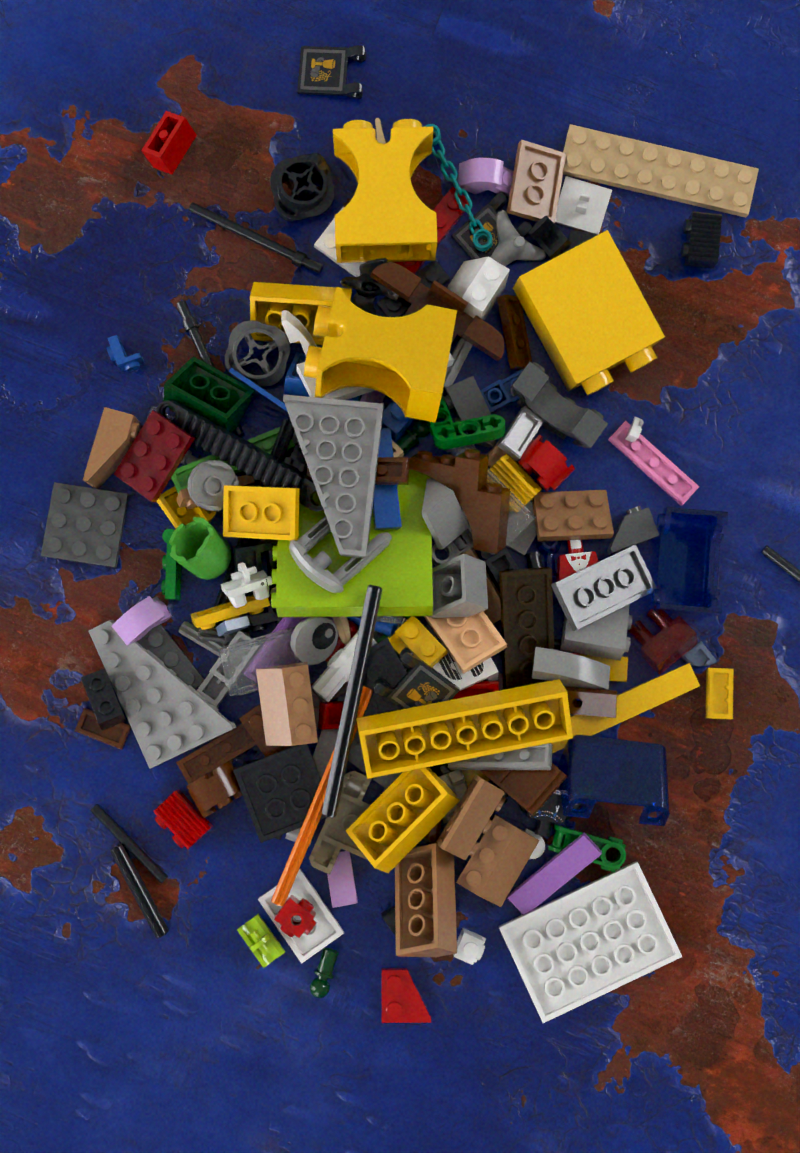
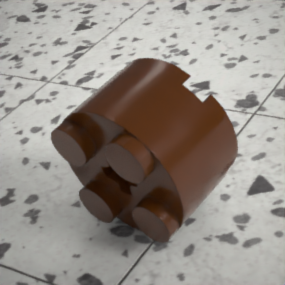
M230 761L186 786L203 818L216 812V805L221 809L233 802L231 796H234L235 800L243 796L233 771L235 767Z

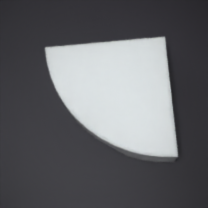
M634 417L625 440L633 443L639 438L642 430L641 427L644 423L642 419Z

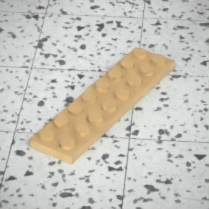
M571 124L569 125L563 150L566 153L563 175L745 218L749 215L759 168Z

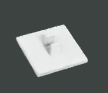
M566 176L559 197L555 223L599 235L612 190Z

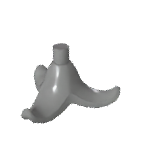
M505 210L497 213L496 232L498 246L490 258L505 267L514 260L540 261L546 258L547 253L543 249L529 243L520 236Z

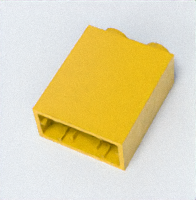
M608 230L519 276L513 286L515 294L568 392L582 385L587 396L614 382L608 370L625 362L629 371L634 372L657 359L652 347L665 336Z

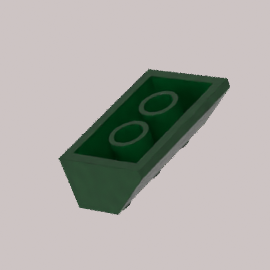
M193 356L164 384L163 401L176 400L233 432L239 426L255 394V390ZM168 406V408L175 411L173 407Z

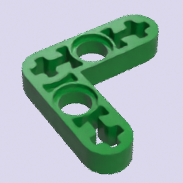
M443 395L437 418H443L445 421L439 423L426 421L435 446L443 450L499 439L505 434V419L496 414L453 423ZM465 430L476 431L474 434L469 435L463 433Z

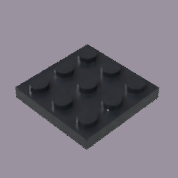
M308 744L292 746L233 769L260 843L302 827L321 781ZM322 814L320 820L327 818Z

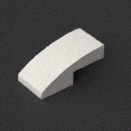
M287 310L282 311L281 322L290 344L300 341L304 353L307 355L309 345L316 346L313 338L305 326Z

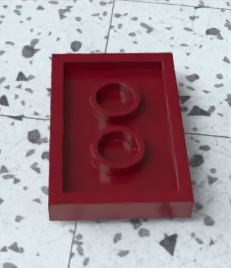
M152 410L114 475L151 502H157L195 438L157 411Z

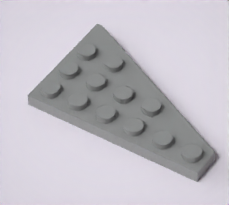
M283 395V401L340 555L367 558L384 404Z

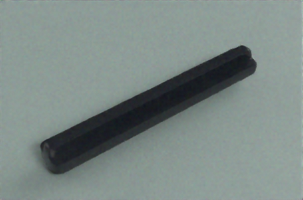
M119 844L113 847L110 852L154 936L161 938L169 932V929L125 846Z

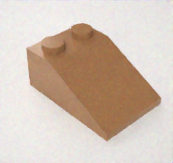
M104 407L83 477V481L91 487L99 489L117 470L143 427L134 415Z

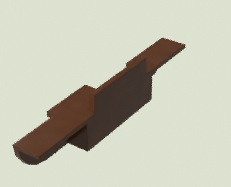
M383 263L371 272V278L411 304L405 315L413 314L426 305L457 310L452 342L458 335L497 362L501 360L504 353L502 335L478 316L473 318L465 313L464 310L469 302L436 280H434L429 289L420 283V277L396 263Z

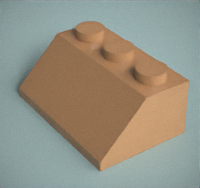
M301 662L257 668L256 673L266 746H296L317 743L318 738L308 663Z
M475 775L437 840L439 847L463 860H466L468 855L472 857L479 846V843L476 841L480 834H486L492 824L490 817L494 810L498 812L504 804L506 798L503 795L505 792Z
M495 814L489 830L486 834H483L476 852L468 860L456 883L477 896L501 907L540 840Z

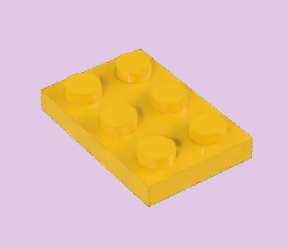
M224 485L223 537L298 540L300 488Z

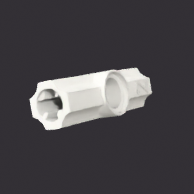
M358 632L343 649L338 650L331 657L327 664V669L311 686L314 692L327 702L349 680ZM372 639L371 647L377 644L374 639Z

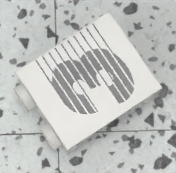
M448 652L432 667L459 687L460 691L485 679L486 681L498 680L499 671L492 658L487 659L463 674Z

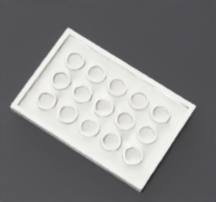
M637 861L535 908L530 913L516 917L498 926L542 1023L682 957Z

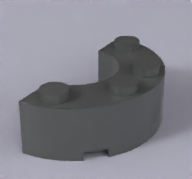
M529 362L510 387L512 396L515 397L517 394L520 398L517 402L521 408L524 406L529 408L544 421L542 424L544 428L563 440L568 436L574 439V445L591 448L608 425L603 420V415L595 409L590 410L589 408L577 406L568 397H562L557 392V388L549 382V376L545 374V369L535 362Z

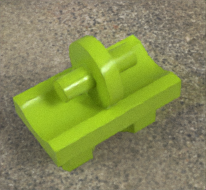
M259 913L237 929L263 968L285 953V950Z

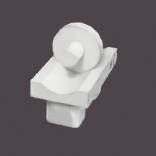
M242 562L238 564V572L231 574L232 581L221 584L222 591L228 596L231 604L238 608L247 604L245 593L253 591L256 600L268 598L270 596L269 585H272V578L267 576L264 570L257 572L255 566L247 568L245 563Z

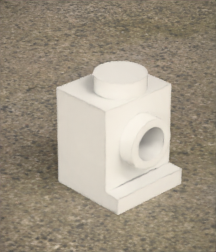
M462 928L457 939V953L453 954V956L473 965L474 962H477L482 957L486 938Z

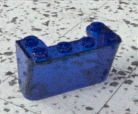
M575 735L573 739L567 741L558 764L559 770L567 775V778L560 785L564 816L589 818L595 802L598 801L644 806L639 817V824L665 826L670 811L667 753L663 745L586 735ZM578 803L587 805L583 809L577 810L572 808L575 804ZM652 812H657L656 818L649 817L648 815Z

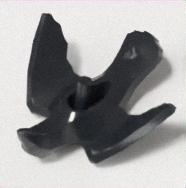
M386 258L368 261L360 265L359 277L348 276L340 281L344 287L357 291L353 297L356 306L373 315H376V309L374 308L376 296H386L395 301L401 298L370 277L371 272L377 266L388 263Z

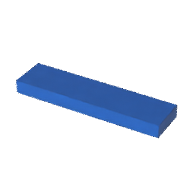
M390 428L381 429L378 457H394ZM375 485L372 507L375 530L400 529L402 525L397 485Z

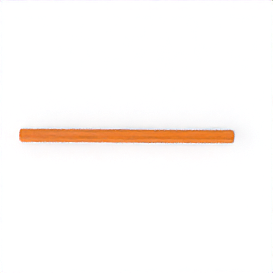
M365 686L362 688L357 718L363 717L373 693L372 689ZM357 722L355 723L352 741L358 729ZM334 750L271 899V902L278 906H284L322 816Z

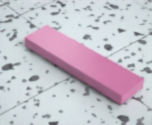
M625 421L608 441L682 506L699 486L641 434L633 443L625 440L631 426Z

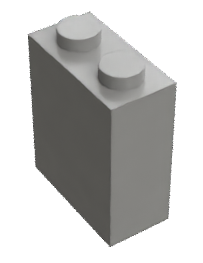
M629 605L575 631H572L564 614L560 650L620 661L624 652H628L630 647V637H627V630H630L632 625Z

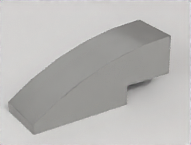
M541 647L535 648L532 679L548 681L560 679L564 687L609 690L610 666L568 652Z

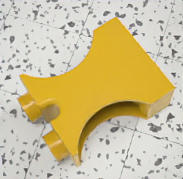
M415 119L398 120L391 129L390 141L384 144L376 140V130L370 122L365 120H352L345 123L342 129H333L334 156L342 160L352 170L358 182L356 192L351 201L344 209L335 214L337 263L368 262L381 258L388 259L387 262L435 261L437 250L436 212L428 208L418 198L411 183V177L417 166L432 154L433 127H422V123Z
M336 287L332 307L318 306L313 335L324 337L322 348L309 345L304 366V376L316 378L315 397L323 398L335 390L346 387L370 388L390 397L401 408L405 417L436 423L457 310L426 305L410 315L382 317L360 309L347 298L341 287Z

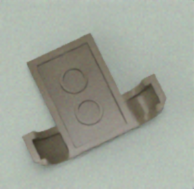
M355 770L345 774L337 816L333 818L327 817L309 856L312 867L330 874L341 849L368 860L346 833V830L371 805L362 801L372 778L367 779L366 775Z

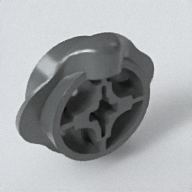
M252 320L244 321L238 324L230 334L228 348L225 353L226 368L229 372V369L232 367L258 386H271L277 383L285 373L291 349L290 342L285 332L276 326ZM251 333H264L270 336L273 341L265 345H258L252 338ZM244 338L249 346V352L245 357L237 360V347ZM269 346V348L265 350L264 353H262V360H258L257 358H251L248 361H246V359L251 357L250 355L253 354L252 349L254 347H257L258 349H265ZM277 347L278 359L275 366L270 369L266 356L272 349ZM251 362H256L261 366L264 374H251L242 367Z

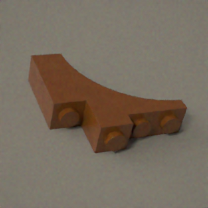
M466 449L465 452L456 457L453 455L438 457L433 456L432 452L419 451L409 458V469L426 474L454 491L470 524L474 550L497 554L506 547L510 489L503 488L499 483H487L489 455L480 454V451L476 449Z

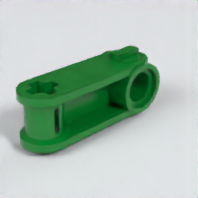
M554 824L555 834L552 845H549L548 850L559 853L584 832ZM586 833L602 851V854L592 863L599 864L601 869L615 872L616 869L620 870V866L626 859V844H623V840L608 836V839ZM611 847H615L618 851L617 858L612 861L607 860L605 856L606 851Z

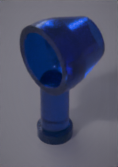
M536 539L537 550L541 551V554L545 556V567L552 568V578L557 577L554 554L559 551L561 541H554V545L548 546L545 541H538Z

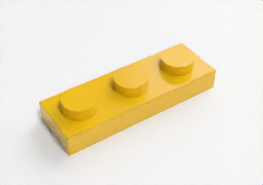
M254 595L246 597L247 604L235 608L231 602L190 615L196 628L201 627L202 630L216 626V622L222 620L227 621L239 618L240 615L248 612L250 615L261 613L264 611V607L270 606L269 599L256 600Z

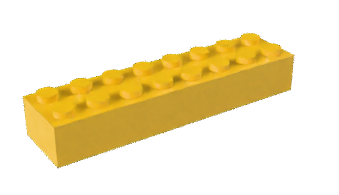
M560 679L356 718L367 779L573 739L568 694Z

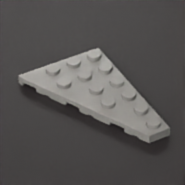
M109 620L89 630V634L149 769L237 728L234 722H230L218 712L219 709L213 704H209L206 698L191 685L188 686L176 676L177 673L167 668L164 662L150 650H146L138 642L127 646L112 627L116 621Z

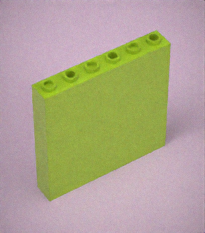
M409 469L408 485H397L402 525L400 529L375 530L372 508L369 542L378 534L385 532L390 533L392 539L386 549L343 586L344 591L341 593L329 592L308 578L291 556L289 550L291 540H278L277 546H273V561H277V569H272V584H276V593L271 594V607L276 608L277 616L362 617L367 587L369 585L382 587L377 616H432V535L421 514L426 483L430 477ZM315 491L313 500L316 504L322 505L317 491ZM299 503V538L326 516L324 510L315 512ZM332 532L307 552L312 559L321 551L325 552L332 560V563L325 571L328 570L332 574L352 558L340 555Z

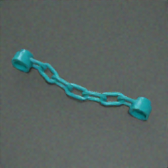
M427 124L424 127H433V135L436 136L433 139L432 154L434 157L440 158L442 162L440 168L445 179L452 182L456 189L454 196L459 208L467 212L469 216V229L473 235L474 247L479 251H487L493 244L492 234L484 229L478 219H474L471 212L472 201L464 188H460L456 180L458 172L453 163L446 161L444 157L445 148L441 142L440 129L434 124ZM439 144L441 150H437L438 154H436L433 146ZM448 165H450L454 173V175L451 173L450 177L447 175L444 167L447 169ZM462 192L469 203V206L465 204V208L458 197V194L461 196ZM478 224L480 229L475 232L472 225L476 227ZM481 239H486L487 243L485 245L479 244V241Z

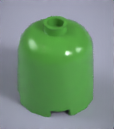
M194 517V521L187 525L180 524L169 540V544L172 546L170 556L200 579L210 580L222 575L232 561V549L229 542L204 518Z

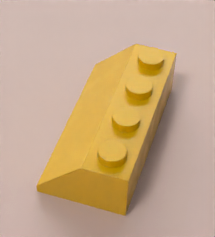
M253 282L250 293V320L276 326L285 332L281 322L282 311L287 310L305 326L315 344L323 345L324 337L313 335L316 313L319 305L332 307L336 287ZM342 288L347 298L352 302V288ZM251 333L254 340L273 341L270 336L264 333Z
M425 767L405 771L346 830V833L375 869L389 873L460 799L430 768Z

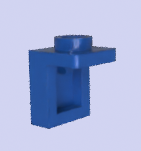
M117 335L108 338L110 346L106 347L111 361L116 360L117 366L121 371L132 372L139 369L140 365L145 363L140 353L127 357L122 341Z

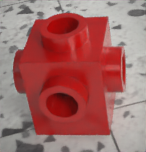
M292 894L274 918L275 921L282 925L280 929L290 937L295 935L298 938L303 933L308 935L317 923L313 920L316 912L313 911L314 906L304 898L298 900ZM294 915L300 916L301 920H296Z

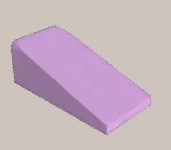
M341 851L331 873L327 874L332 908L358 903L351 855L348 851Z

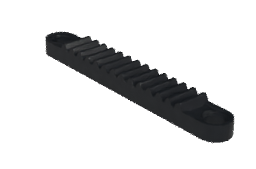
M176 400L163 401L158 405L156 411L165 418H167L166 408L168 406L174 408L175 417L170 421L194 437L195 440L193 442L196 446L203 447V450L211 452L213 456H218L220 460L229 462L231 466H236L237 470L246 472V475L253 476L257 481H262L263 485L300 488L299 503L315 512L324 510L322 505L316 504L313 500L316 488L312 478Z

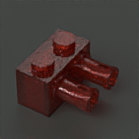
M658 604L654 606L655 611L651 609L647 614L662 629L658 634L653 635L640 620L635 622L636 627L632 624L628 631L643 645L641 647L642 657L660 675L698 642L697 633L680 616L672 619Z

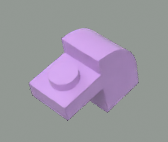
M474 158L459 163L458 184L460 188H464L473 194L490 190L497 194L503 192L508 197L510 195L513 171L503 167L504 161L493 158Z
M149 596L124 613L112 627L128 646L142 639L153 627L166 622L172 615L167 610L165 603L158 597L151 598Z

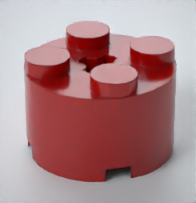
M538 435L524 451L518 463L528 475L533 472L538 477L536 479L538 485L546 492L550 489L555 491L575 470V467L572 464L567 467V458L548 440L542 443V436Z

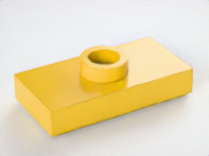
M706 668V718L733 719L734 669Z

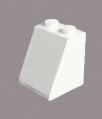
M490 257L464 261L447 288L469 302L464 310L465 313L473 318L478 316L485 320L496 303L497 297H500L504 291L510 270Z

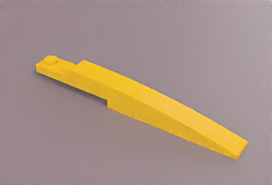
M690 663L617 694L616 718L570 715L573 739L551 743L553 745L552 753L699 687L700 684ZM462 770L468 787L475 775L486 781L490 780L479 770Z

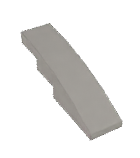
M239 630L210 669V673L197 691L206 698L209 704H213L218 708L260 645Z

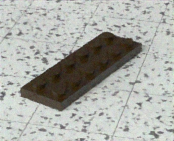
M538 567L499 571L502 638L507 643V648L502 650L504 690L546 682L548 680L532 679L535 648L554 649L552 568Z

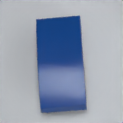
M523 369L480 390L490 413L500 410L520 399L517 394L515 397L512 396L510 387Z

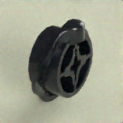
M311 153L284 159L274 167L271 173L270 187L274 197V204L279 215L285 221L290 222L319 216L330 208L334 199V185L329 166L321 154ZM313 178L319 182L322 191L318 190L317 186L312 183ZM283 183L292 191L291 197L284 191Z

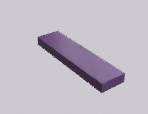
M585 832L582 833L509 893L508 899L523 915L530 913L598 858L602 851Z

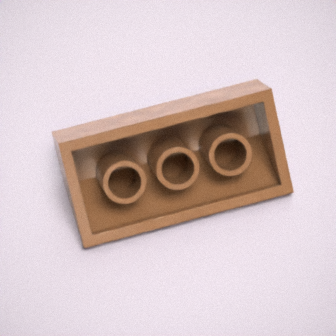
M437 843L413 848L395 866L396 956L440 957L457 953L454 855L440 848Z

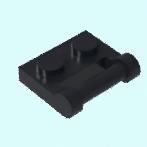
M265 539L261 542L233 546L235 572H238V564L242 562L245 563L247 568L255 566L257 572L262 571L261 552L266 551L268 576L272 578V569H277V561H273V546H277L278 540ZM276 584L269 585V592L272 588L276 587ZM253 591L245 593V596L253 595Z

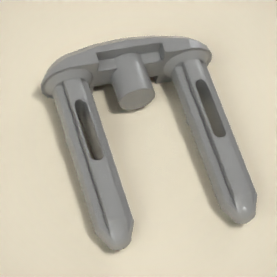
M326 516L297 541L291 540L289 550L298 567L308 578L329 592L341 593L344 591L343 586L389 546L392 537L388 532L378 534L368 543L367 558L352 557L334 574L328 570L325 571L332 563L331 558L325 552L321 551L313 559L307 554L311 548L331 532Z

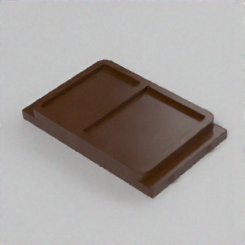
M553 763L551 770H479L532 816L537 813L567 778V775Z

